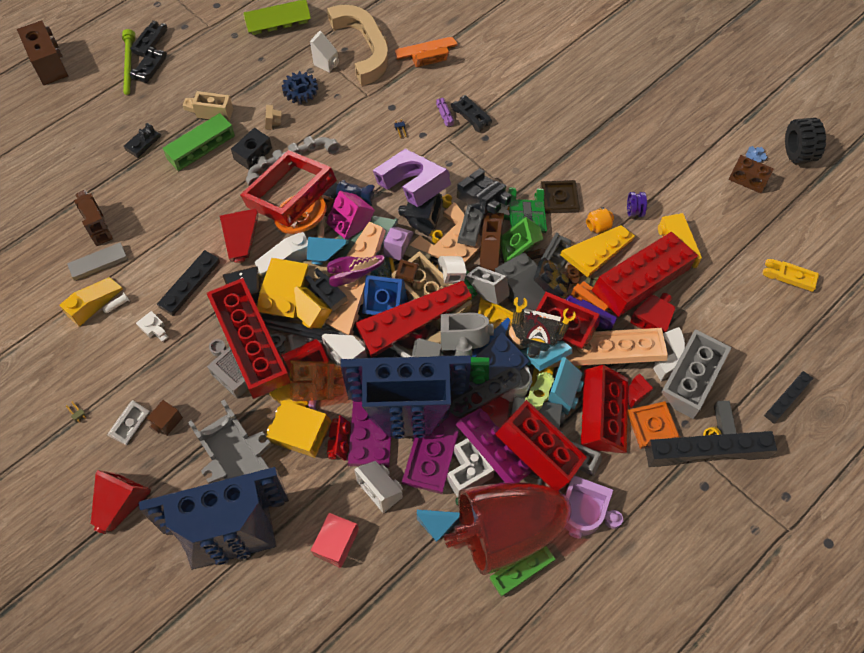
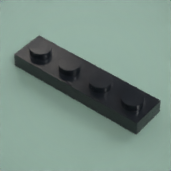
M204 250L160 299L157 306L174 316L220 263L219 258Z

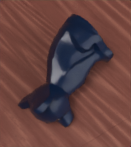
M342 180L337 185L336 197L339 191L356 194L372 206L371 200L374 197L373 189L375 186L370 184L361 188L358 185Z

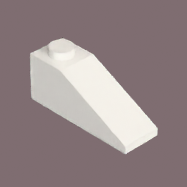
M304 232L285 238L255 261V265L258 266L262 278L266 275L271 258L301 262L307 259L308 240Z

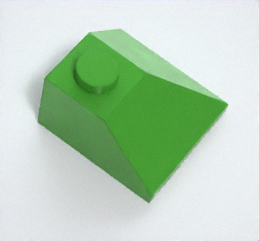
M527 217L502 235L501 248L504 263L523 252L526 253L543 240L541 228Z

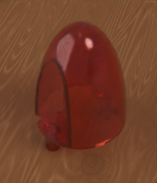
M494 483L462 489L459 491L458 496L461 526H455L454 533L444 534V541L453 539L445 543L447 548L465 543L472 554L473 562L482 575H487L515 565L553 542L563 532L571 518V504L561 492L533 483Z

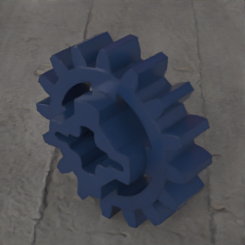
M299 71L296 75L293 72L292 76L287 75V80H283L282 91L288 101L292 99L293 103L299 101V104L302 101L308 103V99L313 100V95H317L318 83L316 78L313 79L312 74L308 76L307 72L301 74V71Z

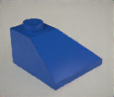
M366 275L362 313L376 315L407 303L408 297L404 279Z

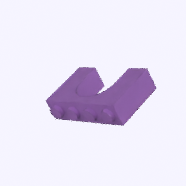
M407 149L402 150L373 170L378 185L387 190L405 178L417 176L402 187L407 201L416 207H419L451 185L450 174L446 168Z

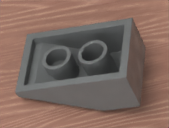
M524 252L495 268V272L507 276L510 294L508 298L514 303V299L518 297V306L523 304L524 298L527 300V306L522 309L523 313L525 309L536 311L545 294V291L534 281L538 266Z

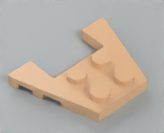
M454 202L444 211V217L456 225L435 245L419 235L410 246L438 259L440 256H461L466 265L481 250L482 237L480 234L478 235L476 246L457 243L465 215Z

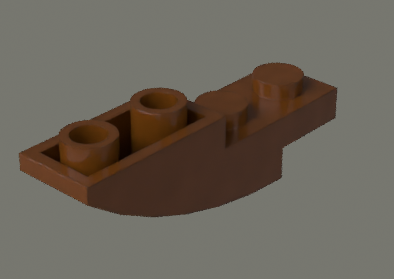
M486 213L483 223L480 267L494 272L495 268L499 267L504 213Z

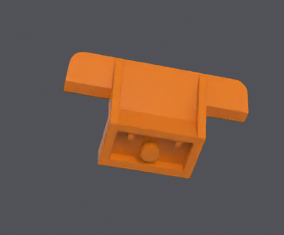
M453 37L442 38L396 49L395 55L397 60L412 57L417 68L446 61L449 53L448 48L457 46V42Z

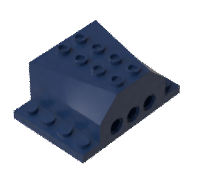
M471 355L341 359V370L348 400L354 402L362 401V407L368 413V418L389 437L402 439L405 436H413L414 438L430 436L449 417L451 397L456 399L469 391Z
M276 467L140 501L139 508L163 534L174 535L179 540L186 552L191 570L212 564L224 565L234 558L239 560L250 557V554L277 547L269 506L280 507L285 502H288L289 498Z

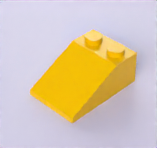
M271 258L259 293L257 304L259 313L299 320L296 311L294 289L296 286L305 287V277L307 276L309 264Z

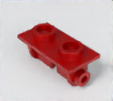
M339 415V419L334 418L330 424L329 437L335 438V440H328L326 454L329 459H336V456L346 461L349 451L348 438L351 426L350 422L341 415Z

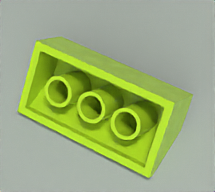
M298 0L243 13L248 33L252 32V35L261 34V30L268 29V32L277 30V26L283 25V28L292 27V23L298 22L299 25L308 23L307 20L311 19L307 0Z

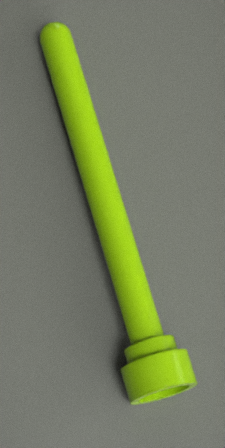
M125 29L122 32V40L125 43L123 87L125 95L130 94L132 56L130 48L136 37L135 32L131 29Z

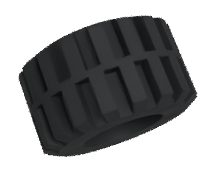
M813 117L791 121L785 134V148L788 158L793 163L814 162L821 159L826 147V132L821 120Z

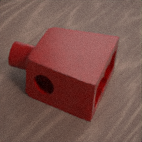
M662 293L660 298L650 295L634 312L630 323L640 329L662 328L663 333L667 332L675 311V306L670 304L672 300L671 295Z

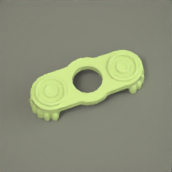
M548 372L539 373L535 385L530 388L528 398H525V401L530 402L537 410H540L544 401L549 398V391L554 383L553 375ZM536 390H541L545 393V395L543 397H537L534 395L533 392Z

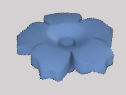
M751 146L746 153L747 158L759 163L765 161L768 156H766V153H763L765 149L762 147L755 149Z

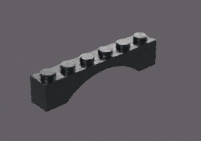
M764 431L651 439L646 445L645 451L648 467H661L691 460L717 457H734L747 460L769 459L777 451L773 432Z

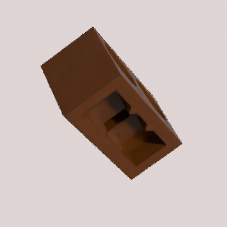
M740 155L728 180L762 193L774 168Z

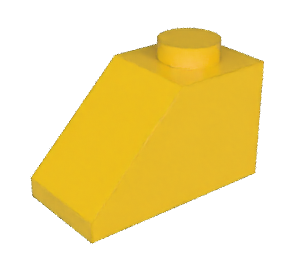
M296 286L294 292L297 317L309 329L322 328L332 310L310 289Z

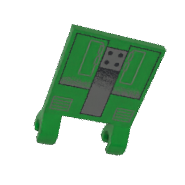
M509 187L507 193L512 195L509 204L511 228L527 217L541 228L542 233H546L544 189L537 188L534 194L535 200L516 199V188Z

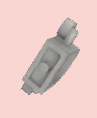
M441 314L442 350H456V356H472V349L485 346L489 342L490 336H494L493 324H489V319L482 314Z
M215 339L209 344V349L214 356L218 357L207 367L211 375L238 399L248 390L247 384L231 348L226 349L224 341Z

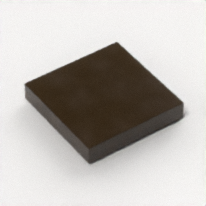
M576 180L541 181L540 188L544 189L545 214L579 212L580 206Z

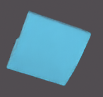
M550 335V344L537 341L520 351L530 361L527 364L528 366L533 364L541 371L562 360V357L571 355L572 347L563 340ZM531 346L540 348L539 355L530 354Z

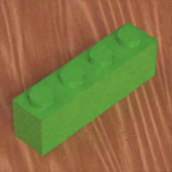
M219 113L163 147V151L167 160L177 171H180L235 136L233 127Z

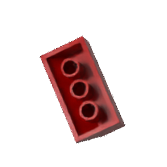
M605 365L584 370L581 445L594 451L627 453L628 378Z
M527 400L495 433L504 444L555 492L571 481L587 458Z

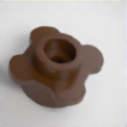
M572 264L568 265L566 272L562 273L568 277L570 284H577L579 278L584 275Z

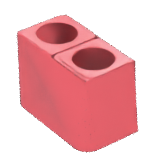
M329 513L311 548L312 554L341 568L357 536L358 524Z

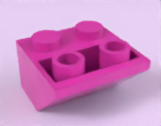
M339 191L326 223L340 236L348 240L367 226L375 209L356 194Z

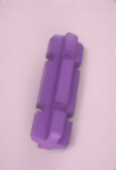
M438 98L436 105L439 108L442 119L445 120V126H453L454 119L451 116L452 114L445 99Z

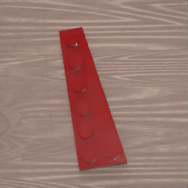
M460 281L358 321L356 326L371 358L392 347L395 342L409 337V334L417 329L421 330L429 322L441 318V314L449 313L468 302L472 296L464 281Z

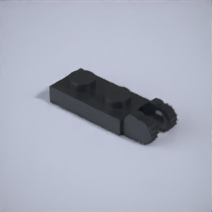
M152 21L130 48L132 53L145 57L148 48L154 47L162 35L164 36L167 31V24L161 23L159 25L157 21Z
M316 268L314 271L319 279L314 282L309 275L305 279L334 312L348 301V298L338 287L331 286L329 284L330 278Z

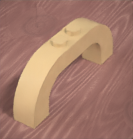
M337 5L327 8L328 20L334 31L347 27L358 29L363 34L373 53L370 58L355 63L356 76L361 86L378 80L385 73L388 66V43L386 37L382 35L380 25L376 24L370 13L357 6Z

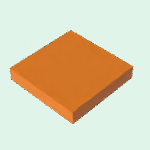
M666 401L628 410L627 415L640 449L645 448L651 439L680 437Z

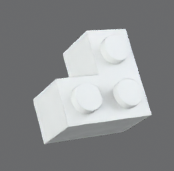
M468 438L454 446V455L461 466L448 473L447 482L457 498L492 479L495 470Z

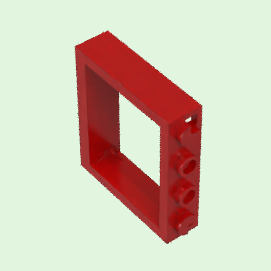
M288 150L243 191L240 196L247 208H256L258 213L290 227L337 179L331 167ZM294 166L316 175L282 208L260 199Z

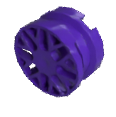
M630 192L627 199L628 216L635 217V215H638V217H644L647 210L646 193L640 192L636 194L635 192Z

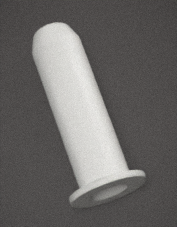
M123 292L122 296L104 306L102 310L104 313H109L126 301L130 302V300Z

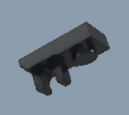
M146 123L143 129H139V133L124 145L125 150L137 158L161 137V134L155 131L149 123Z

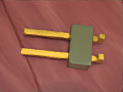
M72 401L71 403L78 411L73 413L67 405L66 407L72 413L71 417L74 421L80 423V419H85L86 414L82 409H78Z

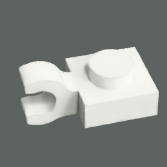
M152 311L136 323L149 338L154 334L162 342L169 338L165 334L164 329H162L165 326L164 323Z

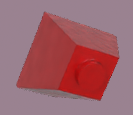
M256 208L220 215L228 258L230 261H234V263L244 262L245 258L250 256L259 216Z

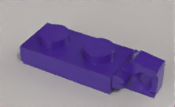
M570 295L568 296L567 301L600 314L598 327L604 330H612L617 319L614 315L585 300L580 301Z

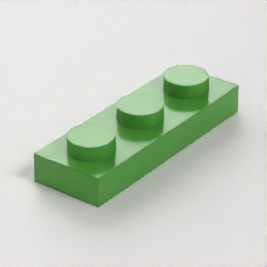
M542 541L491 575L489 579L500 596L503 597L555 561V558Z

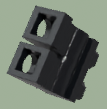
M481 168L457 185L456 198L480 210L484 215L489 211L496 214L501 209L500 203L507 206L511 202L512 195L506 192V185L485 176V171Z

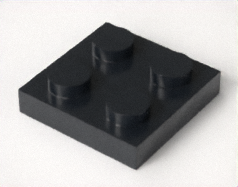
M544 257L538 263L534 281L545 292L566 300L570 284L568 277L565 274H561L556 269L554 263Z

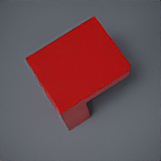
M640 373L633 378L628 386V405L631 408L647 398L653 390V387Z

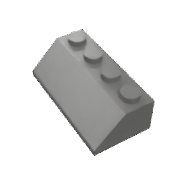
M696 329L694 330L662 390V394L675 410L694 419L701 409L732 347Z

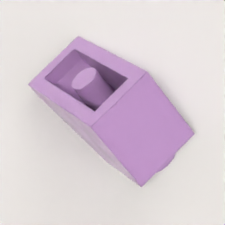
M399 227L390 228L384 240V256L397 260L402 259L413 236V231Z

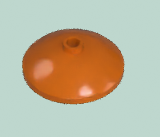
M292 196V197L288 198L287 200H285V201L279 206V208H282V207H283L289 200H291L294 196ZM320 197L290 227L274 220L275 225L280 231L288 234L309 231L319 224L324 217L326 203Z

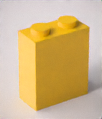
M283 400L281 406L276 410L273 423L267 429L266 437L272 444L315 458L331 424V420L325 413Z

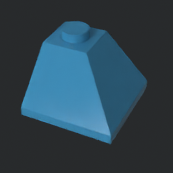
M308 237L307 260H312V264H323V261H328L347 246L349 240Z

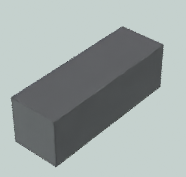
M730 400L717 401L714 405L718 429L722 434H736Z

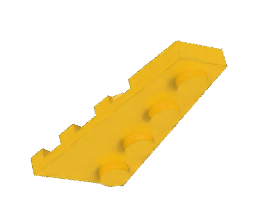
M620 225L561 251L560 255L586 277H589L632 242L635 235Z

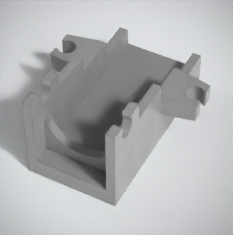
M222 400L221 403L227 415L203 430L198 431L192 420L188 422L212 459L201 470L204 477L208 473H212V476L206 479L209 484L268 469L261 455L271 446L270 441L267 439L266 442L260 443L262 438H266L263 431L248 437L225 400Z

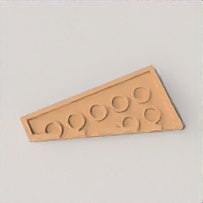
M369 222L347 256H376L386 232L384 228ZM366 275L355 282L338 286L347 296L348 301L334 312L332 311L324 324L345 335L354 334L353 327L355 322H358V311L364 300Z

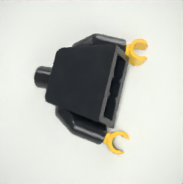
M438 193L419 207L409 202L407 205H401L398 212L400 216H405L411 227L426 236H432V242L436 244L440 239L435 236L442 238L443 233L440 230L432 231V229H436L442 206L448 208L452 204V196L450 194L442 196V194Z

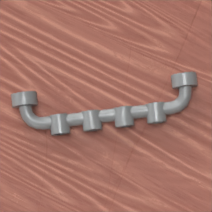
M308 136L304 139L303 145L298 146L296 143H292L288 146V150L301 155L306 150L313 151L318 145L325 144L327 152L335 154L339 151L340 145L335 139L327 137L313 139L311 136ZM275 150L272 154L273 157L268 160L264 156L259 157L257 164L248 171V176L246 177L247 184L250 186L260 177L256 172L260 170L266 171L284 153L281 150Z

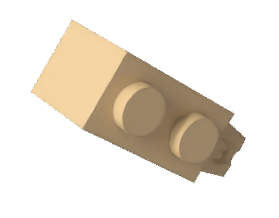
M197 91L194 98H185L183 103L184 110L194 112L197 118L210 119L221 113L229 122L233 112L230 95Z

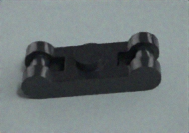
M149 47L146 56L136 69L131 70L130 77L148 83L167 57L166 51H158L154 47Z
M466 95L460 97L459 101L451 103L453 111L458 112L477 132L481 131L484 126L492 123L490 116Z

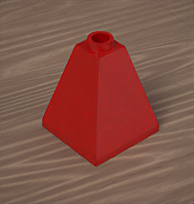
M97 470L90 524L95 526V531L106 534L107 531H113L139 505V502L143 501L150 494L151 489L120 474Z

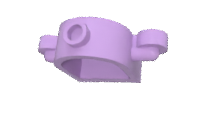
M573 476L569 482L566 494H562L560 490L555 492L552 488L548 489L545 494V501L548 505L557 506L562 503L560 509L561 522L569 531V535L574 538L580 539L582 536L594 533L603 520H605L607 527L611 529H617L623 522V516L619 511H607L613 490L583 478Z

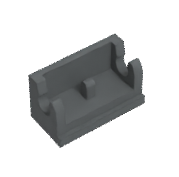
M556 232L541 259L545 257L548 261L553 262L556 269L560 272L566 262V259L560 255L561 251L571 247L569 245H571L572 241Z

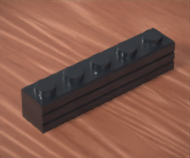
M802 371L764 416L774 424L813 380V377Z

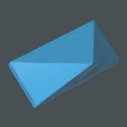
M417 510V520L436 542L459 523V512Z

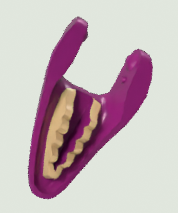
M383 255L372 257L347 256L332 260L327 265V271L336 275L330 277L329 284L338 287L355 282L381 266L385 258Z

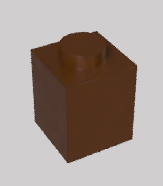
M162 400L147 417V420L151 424L149 427L155 433L160 434L162 432L168 436L183 417L179 410Z

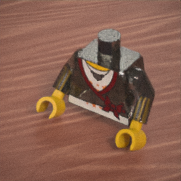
M518 297L514 299L516 310L513 313L512 328L516 337L520 339V345L529 347L527 356L537 359L540 356V351H548L550 347H555L565 337L570 326L569 321L574 320L576 314L574 311L573 316L567 318L565 316L568 311L567 308L563 311L564 319L561 320L560 316L525 308L527 306L525 298L523 299V304L518 306Z

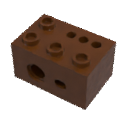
M41 20L17 29L30 62L43 86L68 77V73L61 60L63 57L49 26L45 27Z

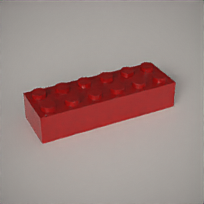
M671 231L599 276L592 292L619 317L687 272L698 255Z
M244 278L207 292V296L252 398L256 399L290 384L286 368Z

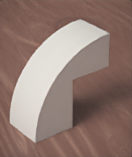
M440 256L437 263L438 270L443 273L444 284H455L464 281L466 268L463 258L461 256Z
M679 327L663 333L668 358L667 361H657L653 367L660 381L665 380L671 375L685 349L684 337Z

